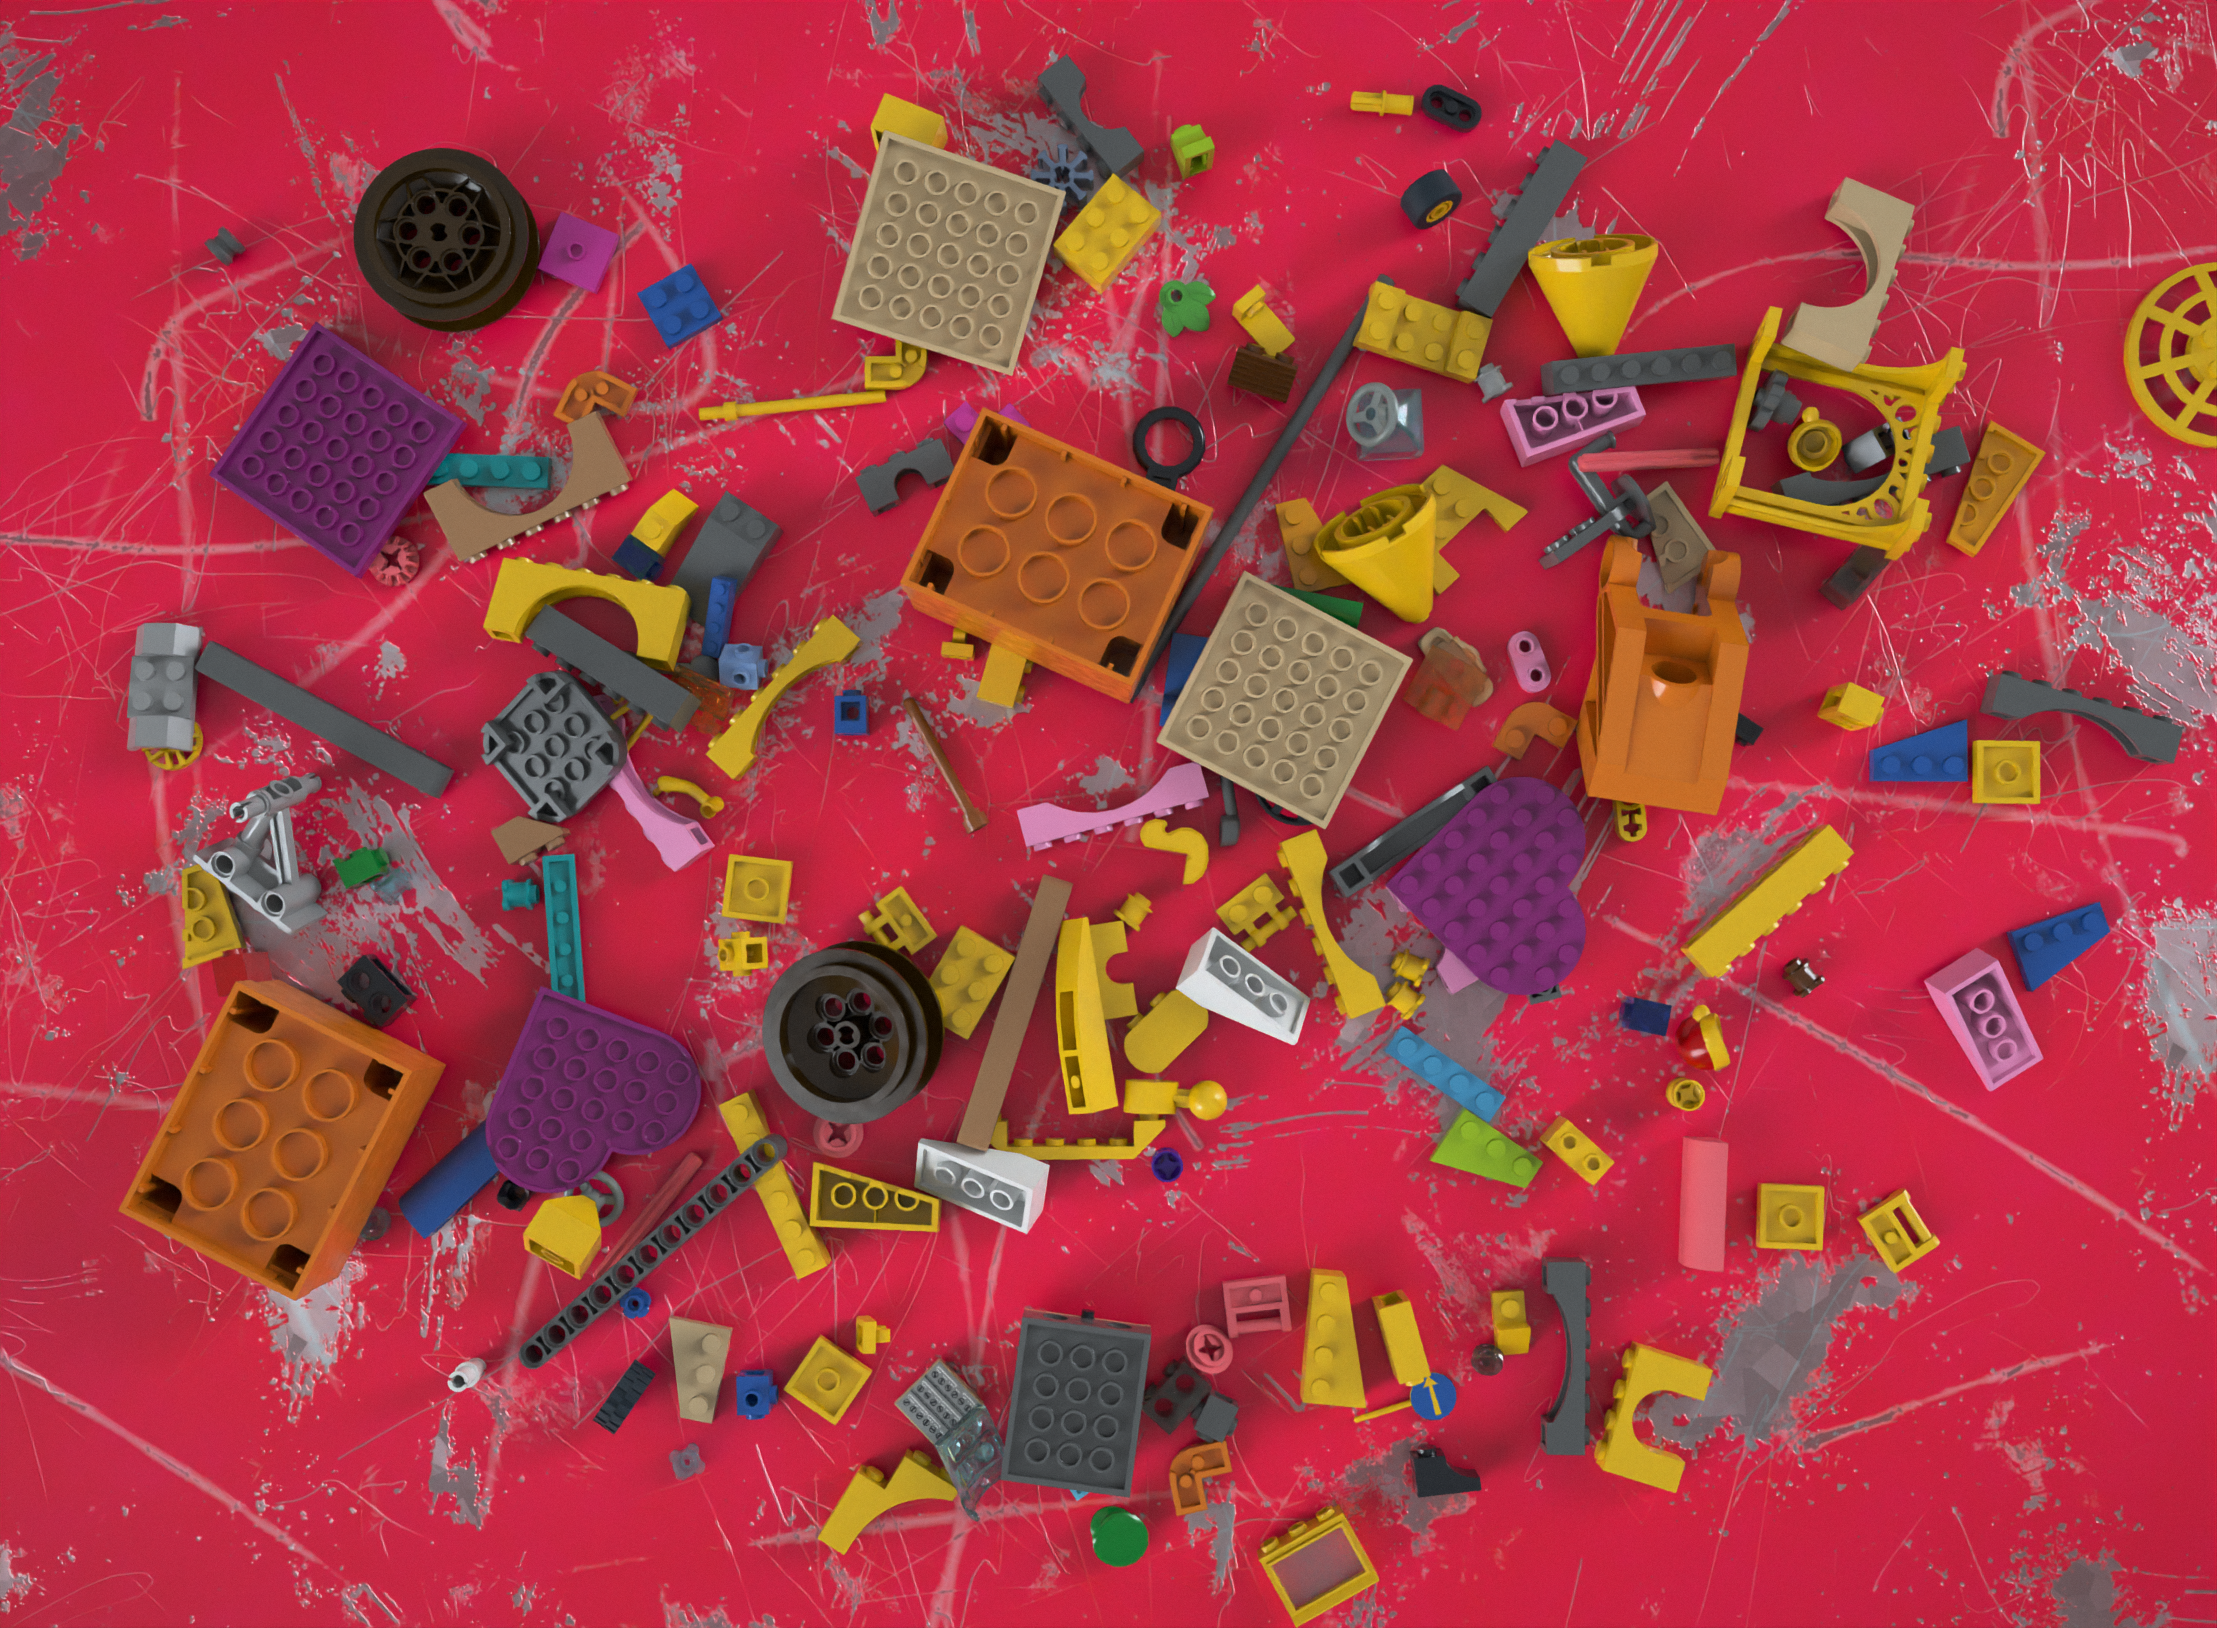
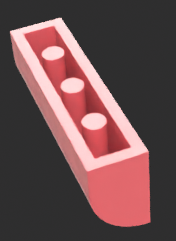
M1683 1136L1678 1262L1694 1269L1723 1272L1728 1143L1713 1137Z

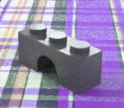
M933 438L925 439L916 445L917 449L907 454L905 451L895 453L888 458V463L879 467L877 464H873L860 471L861 475L855 479L874 517L902 504L897 493V485L900 479L907 474L922 476L927 482L930 491L948 482L954 466L941 438L937 440Z

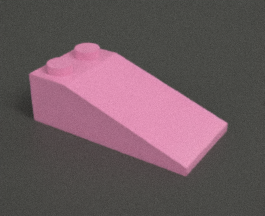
M1975 948L1924 980L1936 1007L1990 1092L2044 1059L2003 969L1996 958Z

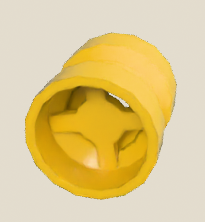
M1677 1077L1668 1083L1666 1097L1672 1106L1685 1111H1694L1703 1104L1705 1091L1698 1082L1685 1077Z

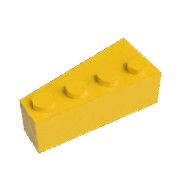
M813 1163L809 1226L926 1232L940 1231L942 1199L824 1163Z
M1311 1268L1300 1384L1302 1402L1366 1408L1346 1276L1343 1271Z

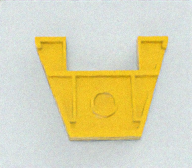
M1443 464L1422 483L1426 492V489H1431L1437 503L1433 590L1437 596L1460 576L1438 551L1471 520L1484 510L1506 533L1528 513L1525 508Z

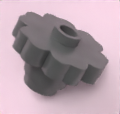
M1776 368L1765 379L1762 387L1756 390L1746 428L1758 433L1760 429L1763 430L1769 420L1781 425L1783 423L1789 425L1793 423L1800 411L1802 402L1796 399V395L1785 391V385L1789 378L1788 373Z

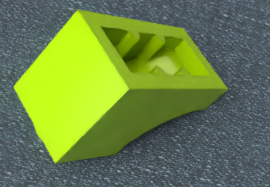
M1187 124L1177 128L1174 134L1171 135L1170 147L1183 179L1212 169L1215 147L1211 136L1206 137L1200 124L1193 127Z

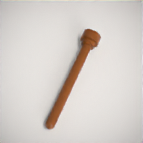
M911 697L906 698L903 705L964 813L962 816L964 822L962 824L968 834L976 832L989 824L990 821L984 811L980 812L979 808H975L916 701Z

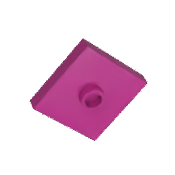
M561 212L537 269L540 272L597 294L619 243L620 236Z

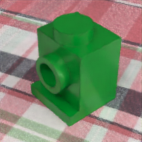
M363 847L349 854L350 859L336 858L332 860L346 889H358L390 873L387 866L389 858L382 847L375 850H368L367 847Z

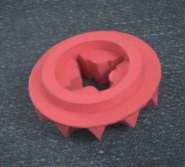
M399 536L390 537L370 565L369 570L373 573L376 580L389 586L403 585L415 576L419 567V555L415 546L408 540ZM387 553L395 556L398 553L397 561L402 566V569L392 565L387 568L389 561L384 554Z
M818 1117L814 1125L813 1137L815 1144L821 1152L833 1158H843L851 1155L859 1148L863 1141L864 1127L862 1123L849 1124L844 1132L848 1143L840 1137L829 1141L828 1139L834 1132L833 1125L830 1121ZM832 1122L833 1125L836 1124V1126L838 1127L845 1125L842 1123Z
M1197 1326L1189 1332L1184 1341L1186 1345L1184 1356H1187L1191 1361V1367L1199 1369L1202 1375L1208 1373L1215 1376L1227 1369L1232 1361L1233 1349L1227 1335L1215 1326ZM1205 1344L1208 1349H1217L1210 1355V1358L1207 1353L1199 1352Z

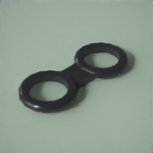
M1162 406L1149 411L1138 422L1133 433V452L1137 462L1147 472L1146 479L1173 491L1176 489L1177 479L1190 474L1200 464L1206 451V436L1201 423L1190 412L1175 406ZM1176 420L1183 423L1190 430L1193 438V450L1183 463L1176 466H1163L1156 463L1148 455L1145 448V437L1148 430L1159 421Z

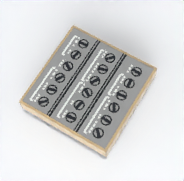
M939 1357L894 1404L939 1449L984 1405V1402Z

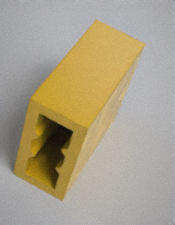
M1402 1289L1372 1297L1390 1366L1400 1385L1405 1383L1406 1386H1415L1425 1381L1424 1378L1431 1376L1410 1300Z

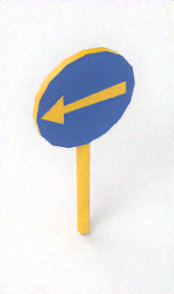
M1430 1372L1431 1376L1425 1377L1423 1383L1411 1387L1410 1400L1356 1416L1354 1422L1359 1423L1410 1406L1422 1418L1440 1420L1449 1415L1453 1410L1457 1399L1456 1389L1452 1381L1445 1375Z

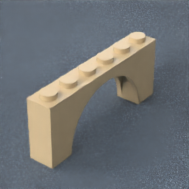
M1848 177L1844 178L1831 197L1824 219L1839 226L1858 246L1867 271L1865 292L1861 299L1841 307L1825 308L1801 302L1789 317L1780 344L1849 373L1859 363L1864 364L1872 350V346L1868 345L1870 338L1875 336L1881 320L1877 319L1878 314L1883 311L1889 300V295L1886 294L1887 288L1892 285L1898 273V270L1894 269L1895 264L1899 262L1906 249L1903 240L1909 235L1915 220L1911 219L1915 208L1914 205Z

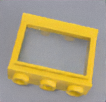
M1339 1504L1335 1507L1329 1505L1320 1509L1315 1514L1316 1517L1306 1523L1304 1521L1295 1523L1288 1529L1289 1533L1278 1539L1274 1536L1265 1540L1260 1545L1261 1548L1257 1550L1259 1562L1262 1564L1296 1628L1380 1581L1374 1566Z

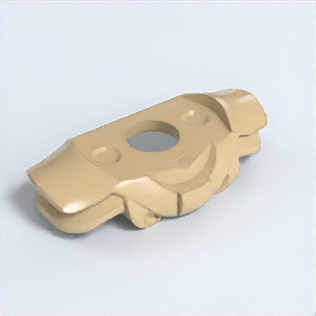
M1434 627L1420 638L1418 646L1424 655L1466 702L1473 707H1478L1487 701L1494 691L1493 684L1486 674L1487 669L1479 657L1480 653L1474 646H1469L1460 640L1458 636L1453 637L1445 629ZM1459 658L1464 662L1465 670L1460 676H1452L1447 672L1446 666L1450 659Z

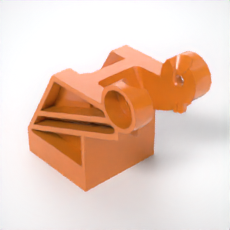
M1612 534L1606 542L1599 573V594L1596 602V657L1575 729L1587 796L1717 815L1728 781L1749 652V644L1735 605L1741 576L1740 555L1735 552L1721 550L1706 551L1701 562L1700 573L1697 577L1696 597L1690 614L1652 609L1641 605L1636 589L1642 561V553L1637 551L1638 539Z

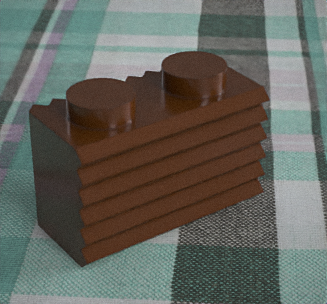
M1247 342L1246 347L1240 345L1227 384L1286 403L1299 364L1293 363L1294 357L1281 352H1277L1276 356L1263 353L1264 347Z

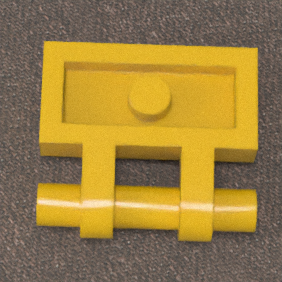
M1266 873L1215 910L1234 936L1243 929L1247 931L1250 936L1240 944L1248 953L1257 946L1261 948L1267 943V938L1279 929L1281 931L1290 926L1288 922L1298 916L1291 906L1281 913L1275 907L1277 903L1284 899V896ZM1267 912L1272 920L1260 929H1257L1252 922Z
M899 886L875 904L882 913L881 916L875 919L869 910L858 916L865 926L863 930L868 936L872 935L877 943L888 946L896 951L905 945L911 955L938 937L902 886ZM887 923L890 924L898 935V938L891 942L882 929Z

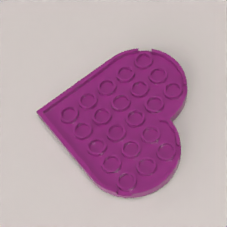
M1511 777L1486 786L1474 795L1385 884L1475 977L1495 990L1513 995H1531L1546 991L1563 981L1572 972L1581 957L1586 936L1585 919L1577 898L1567 885L1577 874L1584 857L1586 844L1585 829L1582 818L1570 798L1560 789L1546 781L1531 777Z
M540 986L487 1115L486 1142L490 1154L496 1163L495 1165L504 1176L520 1187L540 1193H558L578 1187L593 1178L605 1165L612 1151L626 1155H644L663 1149L674 1143L686 1132L697 1114L701 1098V1081L697 1066L686 1048L668 1034Z

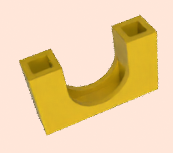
M1632 1341L1630 1349L1627 1348L1622 1358L1623 1374L1621 1379H1617L1613 1388L1615 1400L1612 1410L1608 1409L1605 1414L1604 1428L1606 1430L1603 1440H1599L1596 1444L1594 1457L1597 1459L1596 1463L1603 1471L1676 1493L1685 1462L1677 1454L1648 1446L1638 1441L1632 1426L1633 1413L1642 1398L1659 1390H1669L1704 1401L1713 1370L1704 1363Z

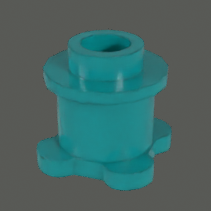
M514 879L502 881V908L504 911L514 910L515 907H526L527 910H532L535 904L539 903L540 888L538 885H534L532 879H527L526 882H515Z

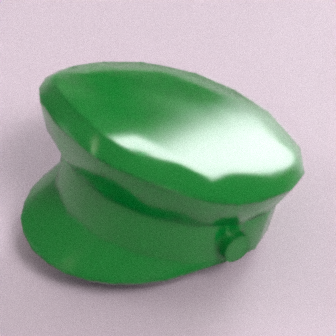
M1109 1506L1100 1509L1094 1514L1090 1530L1093 1537L1094 1552L1101 1561L1114 1567H1125L1137 1562L1144 1555L1148 1546V1532L1146 1526L1135 1513L1131 1514L1123 1508Z

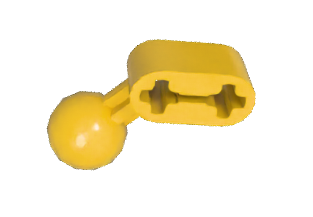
M1125 1080L1123 1112L1176 1114L1177 1107L1190 1108L1192 1114L1199 1119L1214 1120L1223 1114L1228 1103L1224 1088L1211 1080L1200 1081L1191 1089L1178 1088V1081Z

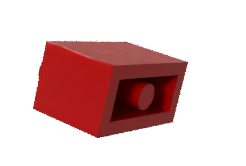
M255 947L222 951L223 957L211 959L218 997L229 996L236 981L253 980L255 982L273 980L268 952H256Z

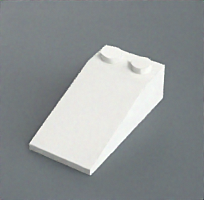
M1214 927L1191 945L1176 989L1198 1005L1291 1045H1295L1298 1042L1311 999Z
M921 1138L918 1142L914 1187L1027 1234L1043 1211L1050 1165L1021 1153L988 1149L987 1152L962 1144Z

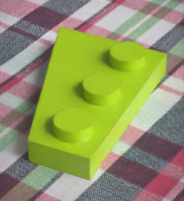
M1462 1108L1428 1159L1439 1164L1523 1188L1528 1186L1543 1164L1541 1160L1465 1108Z

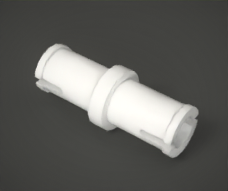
M472 1358L458 1365L455 1371L449 1375V1378H451L447 1382L449 1388L454 1392H461L466 1388L474 1386L480 1377L485 1374L483 1370L486 1369V1363L483 1359Z

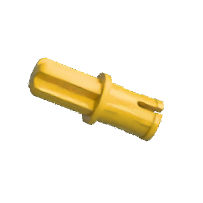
M1382 90V93L1354 91L1351 96L1350 106L1354 111L1379 112V116H1383L1384 113L1411 116L1414 96L1386 94V90Z

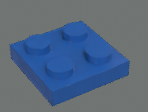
M691 263L637 293L670 350L724 320Z

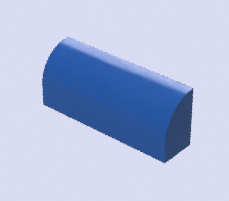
M487 1117L399 1198V1206L402 1213L424 1239L440 1230L501 1173L495 1165L496 1163L487 1146L485 1132Z

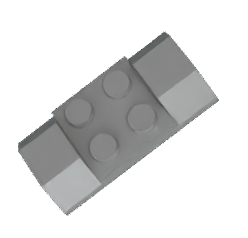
M143 623L137 627L135 656H132L127 709V718L130 719L127 750L168 748L192 751L199 672L194 667L200 658L202 629L177 623Z

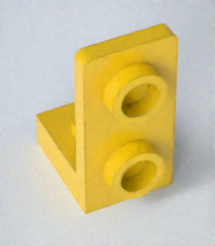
M1257 284L1234 304L1232 315L1255 342L1265 348L1264 352L1266 354L1276 356L1277 352L1282 353L1292 345L1295 338L1264 303L1266 293Z

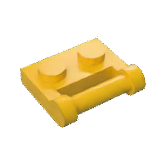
M1905 1188L1894 1191L1887 1199L1857 1217L1862 1228L1893 1273L1899 1272L1940 1244L1936 1235L1929 1232L1909 1201L1911 1196ZM1899 1207L1919 1238L1917 1244L1914 1245L1893 1213L1894 1209Z

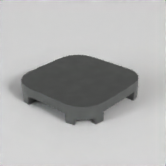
M555 670L534 674L526 680L528 684L494 720L487 721L481 729V732L484 733L483 746L485 754L481 756L486 765L494 764L531 807L527 814L536 821L541 819L550 823L562 822L580 813L621 771L626 763L628 753L626 739L619 727L579 680L570 673Z

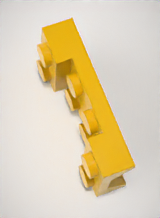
M1378 281L1370 285L1368 291L1369 302L1353 346L1468 384L1476 379L1492 326V319L1465 310L1458 312L1407 295L1405 290Z

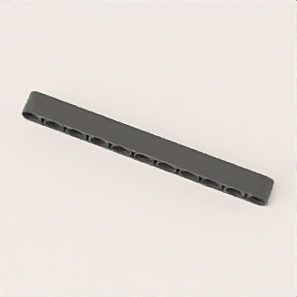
M776 1133L768 1134L751 1145L528 1339L519 1350L521 1363L526 1368L537 1369L554 1358L778 1164L787 1154L788 1146L785 1138ZM765 1143L773 1146L775 1150L774 1158L766 1155L764 1151ZM741 1164H745L750 1168V1178L742 1174ZM718 1184L723 1185L727 1189V1198L719 1195L717 1190ZM695 1204L704 1210V1218L696 1215L694 1211ZM672 1225L677 1226L681 1231L680 1238L673 1235L671 1231ZM649 1245L656 1248L657 1258L650 1255L648 1251ZM626 1265L633 1269L634 1278L626 1273ZM603 1285L610 1289L611 1298L604 1294ZM580 1305L587 1309L588 1317L581 1313ZM557 1325L564 1329L565 1337L559 1334ZM535 1345L541 1348L543 1356H539L536 1353Z

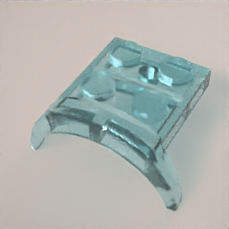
M976 1404L934 1445L957 1490L966 1514L977 1522L980 1520V1517L976 1513V1506L980 1498L1001 1478L1005 1446L986 1406Z

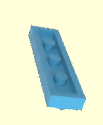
M1400 1025L1383 1050L1487 1123L1490 1122L1506 1098L1402 1025Z

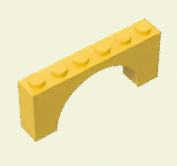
M515 557V559L503 558L483 625L492 638L522 644L525 637L524 634L545 604L551 607L561 601L575 597H599L618 604L634 618L638 631V650L636 656L639 661L650 668L674 672L692 606V601L683 588L676 585H667L666 587L655 586L652 582L644 579H637L636 582L628 581L619 575L611 573L606 574V576L596 575L584 568H576L574 571L564 569L561 565L552 562H546L545 565L536 564L525 557Z

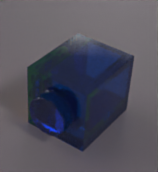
M630 533L611 558L639 580H652L653 582L663 573L665 568L663 564L666 561Z
M1627 996L1626 1002L1621 1004L1619 1011V1020L1622 1021L1621 1027L1666 1036L1672 1005Z

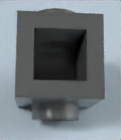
M1208 1388L1203 1400L1198 1399L1190 1414V1417L1193 1418V1429L1197 1431L1196 1435L1210 1443H1213L1214 1439L1223 1443L1226 1435L1231 1437L1238 1423V1419L1235 1418L1239 1409L1237 1401Z

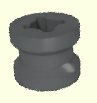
M224 226L218 229V235L214 239L209 238L204 242L207 248L226 266L233 263L232 258L236 254H242L246 251L241 242Z

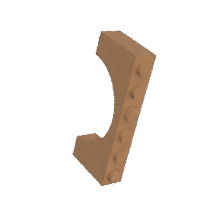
M594 411L566 425L573 445L571 474L560 494L540 510L526 514H507L492 510L470 496L457 478L451 479L423 493L459 562L469 559L472 564L488 556L485 551L486 549L497 545L498 549L501 550L516 543L514 536L524 531L528 537L543 530L542 523L553 518L555 523H558L572 516L570 509L581 505L585 510L600 503L601 501L598 496L608 491L611 496H614L629 489L627 482L633 480L599 411Z

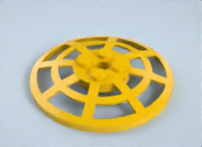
M2217 262L2199 264L2181 270L2153 288L2136 308L2128 325L2124 342L2126 378L2132 395L2141 410L2157 427L2168 435L2187 444L2203 448H2217V436L2195 432L2187 428V426L2198 411L2217 417V406L2205 402L2213 389L2217 390V288H2215L2208 274L2209 271L2217 270ZM2194 275L2202 292L2186 299L2173 313L2154 306L2157 300L2173 285ZM2201 301H2206L2211 318L2199 325L2182 318L2193 306ZM2148 317L2165 324L2159 345L2160 362L2141 367L2139 343L2143 325ZM2176 329L2188 335L2189 338L2186 343L2185 355L2172 358L2171 343ZM2189 368L2191 374L2201 383L2194 394H2191L2184 387L2176 375V370ZM2164 374L2171 390L2186 404L2176 420L2169 417L2155 402L2147 389L2144 379Z

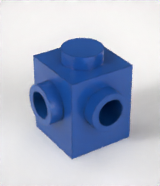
M773 1369L741 1370L736 1376L737 1415H746V1419L749 1420L763 1419L765 1415H769L779 1400L778 1385H773Z

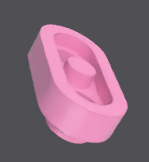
M1522 631L1516 633L1508 640L1506 646L1516 678L1523 690L1530 693L1539 692L1548 686L1551 679V673L1537 637L1530 632ZM1524 641L1528 643V652H1522L1520 650V642ZM1533 670L1538 671L1540 674L1538 682L1533 681L1530 677V673Z

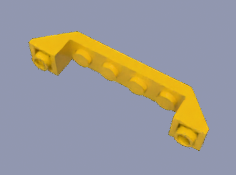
M1000 1113L990 1144L996 1150L1021 1153L1036 1160L1135 1159L1165 1128V1117H1159V1114H1140V1118H1133L1134 1143H1127V1138L1124 1137L1108 1138V1143H1096V1138L1085 1137L1077 1138V1143H1064V1138H1046L1045 1143H1033L1032 1138H1015L1014 1144H1008V1118H1001Z

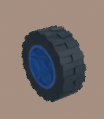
M634 1360L593 1421L612 1434H615L656 1373L637 1360Z

